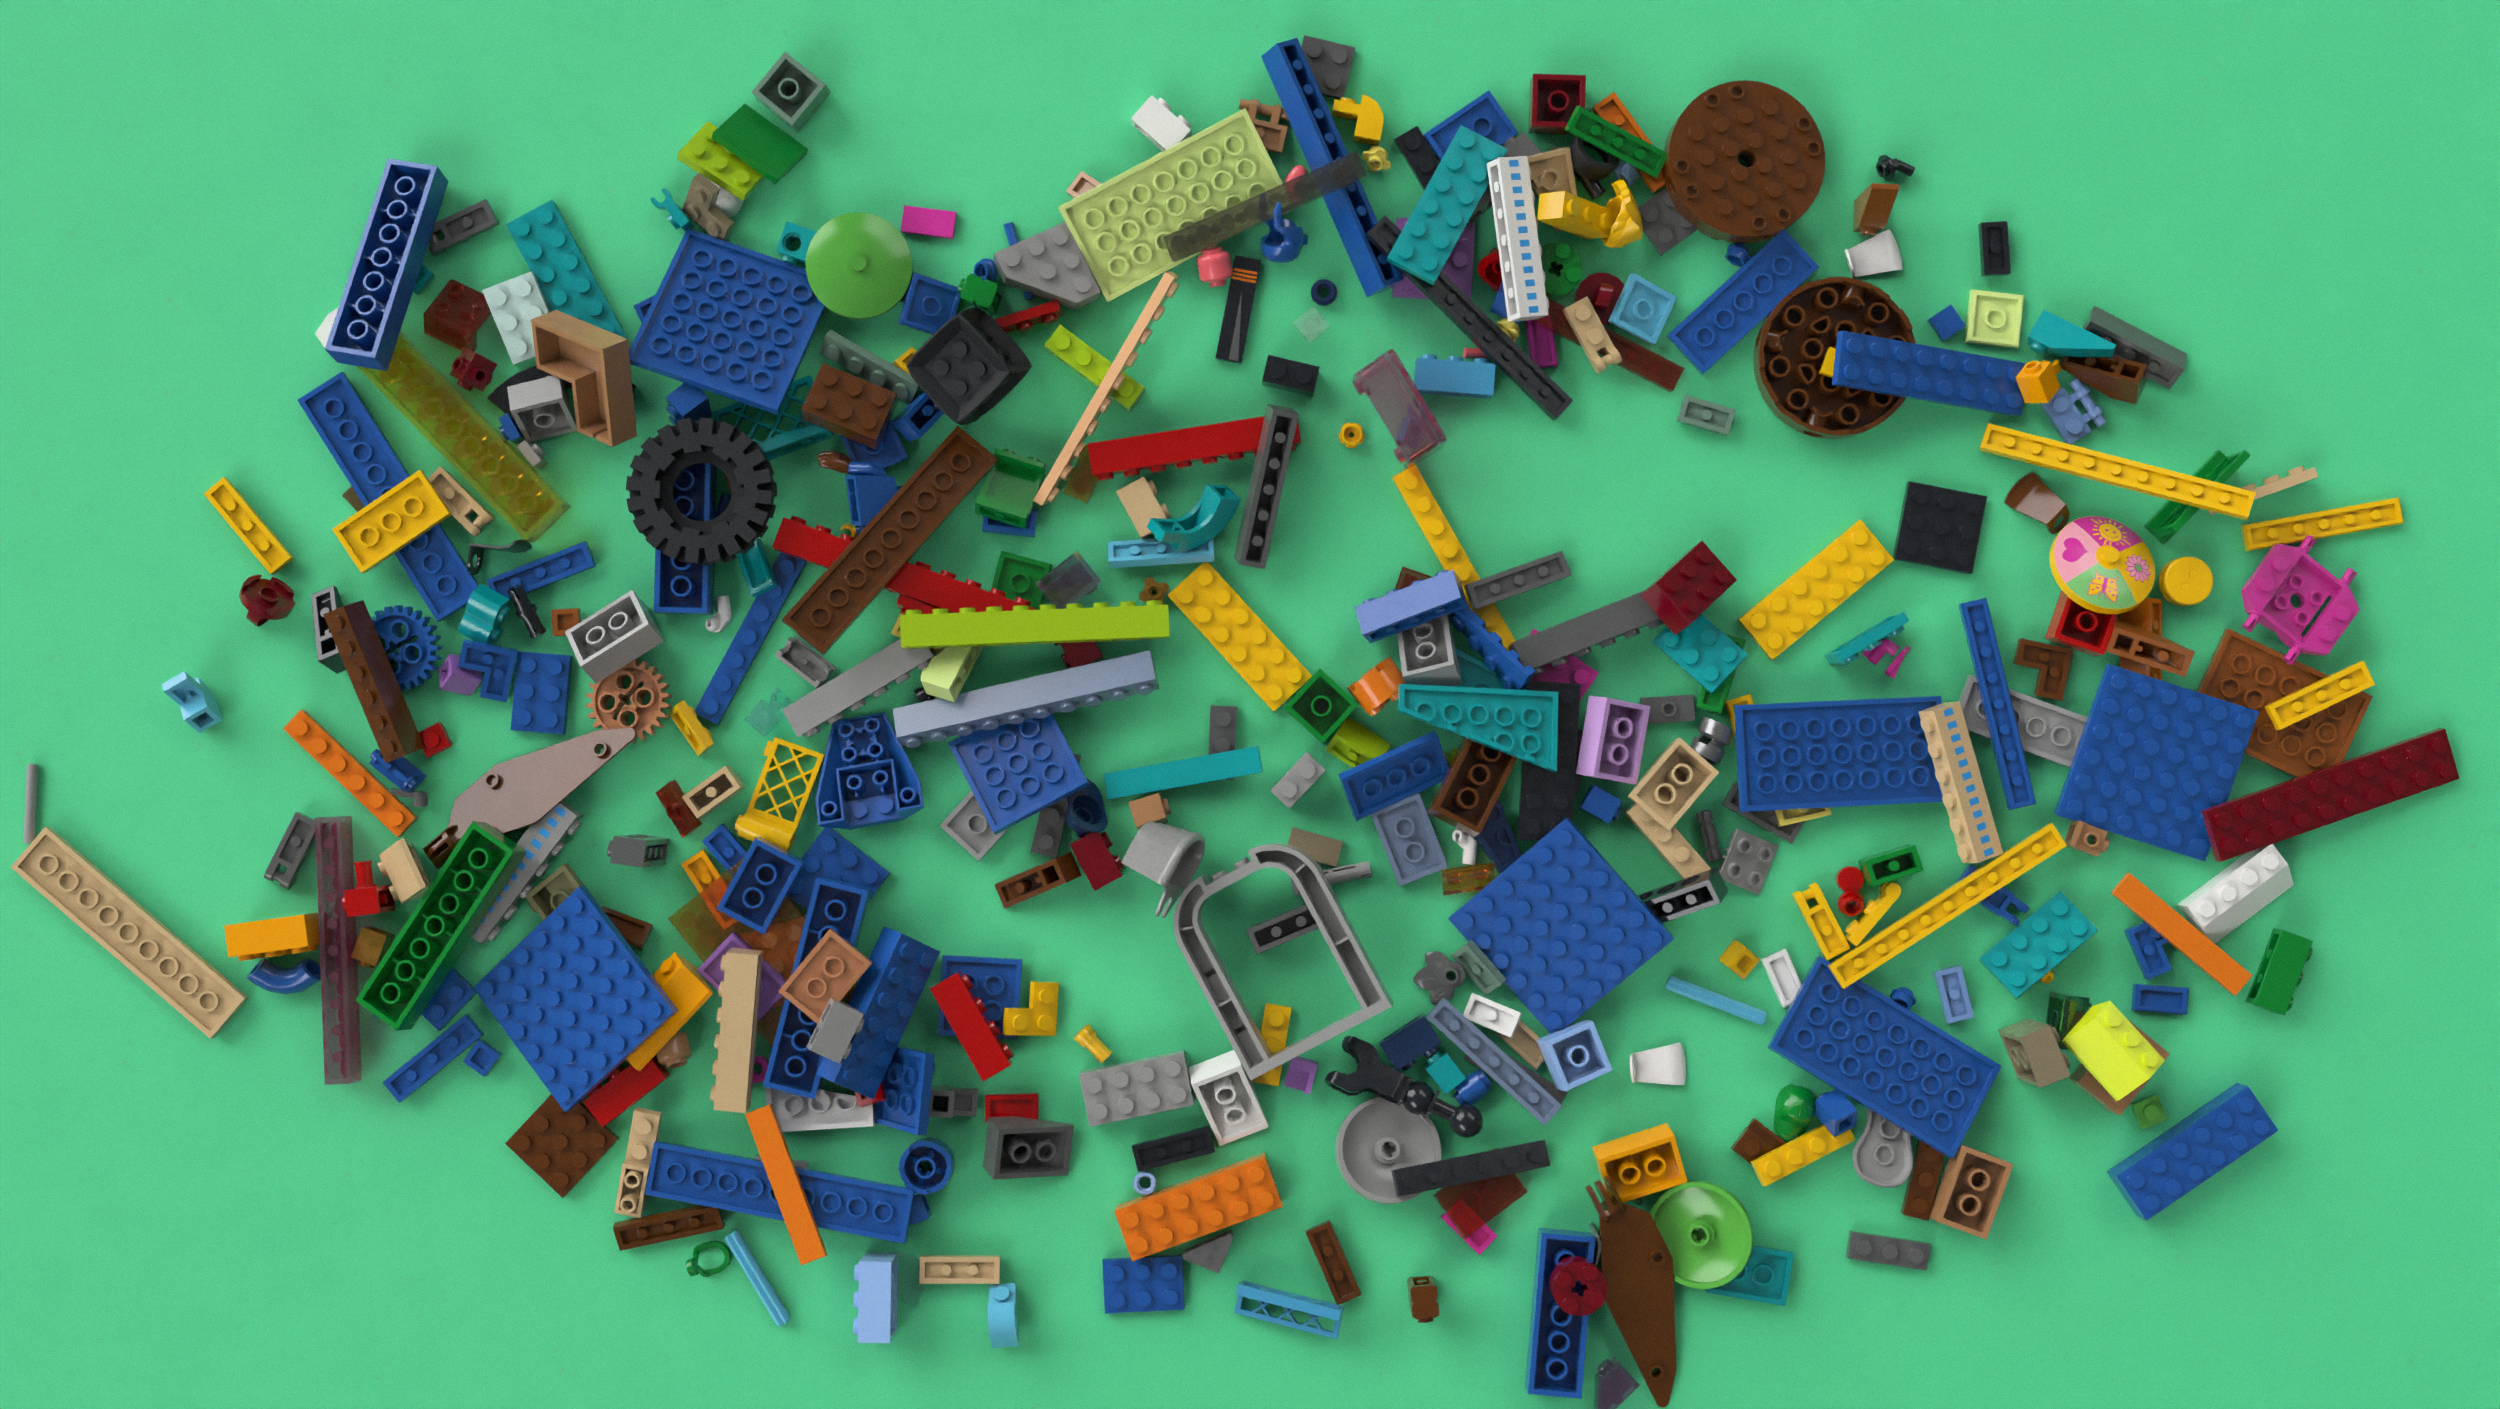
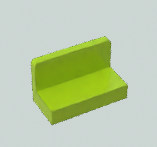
M1347 717L1325 750L1354 768L1386 753L1390 743L1352 718Z

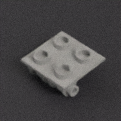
M1736 829L1734 833H1731L1732 837L1728 845L1729 848H1725V851L1728 852L1726 856H1722L1725 860L1722 861L1719 872L1725 882L1759 895L1778 846L1740 829Z

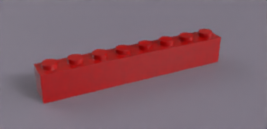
M1265 416L1088 443L1087 449L1092 478L1098 477V481H1107L1114 479V475L1124 473V477H1133L1140 475L1141 470L1150 469L1151 473L1166 471L1167 466L1176 465L1177 469L1192 467V462L1202 461L1203 465L1218 463V458L1228 457L1229 461L1244 459V454L1254 453L1256 457ZM1298 421L1291 452L1295 451L1296 446L1301 444Z

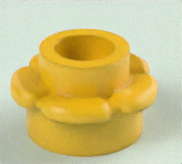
M1345 423L1338 435L1340 442L1344 443L1347 448L1357 447L1358 444L1363 442L1365 437L1364 433H1362L1363 428L1358 423ZM1353 433L1354 437H1349V434Z

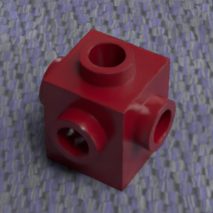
M464 347L460 356L453 362L450 375L459 379L457 385L471 392L474 387L483 392L485 386L491 382L492 373L497 364Z

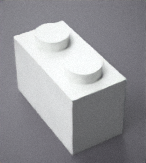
M1151 95L1133 115L1131 122L1138 131L1163 152L1191 137V129L1189 128L1191 124L1183 116L1179 115L1176 117L1170 112L1171 106L1162 98L1157 100Z

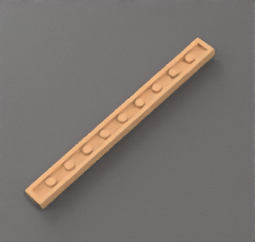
M1171 271L1164 273L1033 501L1043 506L1049 503V501L1053 503L1060 492V489L1057 487L1062 479L1066 480L1073 470L1071 463L1074 458H1079L1085 450L1086 444H1084V441L1088 434L1092 436L1099 425L1097 418L1100 413H1105L1112 403L1110 396L1114 389L1119 390L1124 383L1126 377L1123 374L1128 366L1131 368L1139 356L1136 351L1140 344L1145 345L1152 334L1150 330L1154 320L1157 322L1160 320L1166 310L1163 307L1168 297L1171 299L1178 290L1179 284L1176 282L1179 276Z

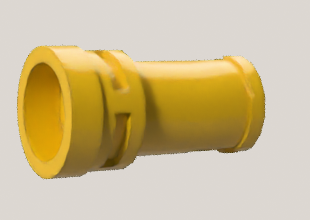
M1087 1024L1073 1039L1082 1047H1085L1099 1063H1102L1111 1055L1112 1051L1104 1045L1096 1036L1097 1033Z

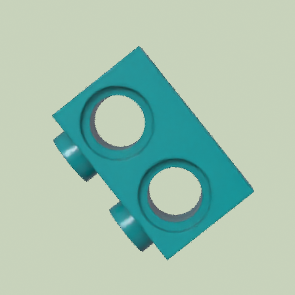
M786 221L776 250L782 257V261L797 265L798 262L806 265L807 250L817 231ZM793 240L801 241V246L797 251L789 250V244Z

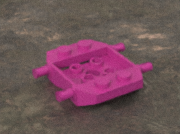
M2310 535L2306 536L2299 547L2282 544L2273 545L2241 589L2244 609L2249 615L2244 624H2242V628L2252 632L2257 623H2260L2273 630L2279 639L2290 648L2285 657H2283V661H2287L2286 663L2289 665H2293L2300 654L2328 655L2360 610L2349 588L2350 583L2357 576V572L2347 568L2340 580L2309 556L2308 552L2317 542ZM2293 594L2298 596L2300 600L2298 608L2293 607L2290 602ZM2329 596L2331 600L2328 602L2326 607L2315 620V622L2310 627L2305 636L2302 637L2301 633L2304 631L2306 626L2310 623L2311 619L2314 617L2316 612L2319 610L2321 605Z

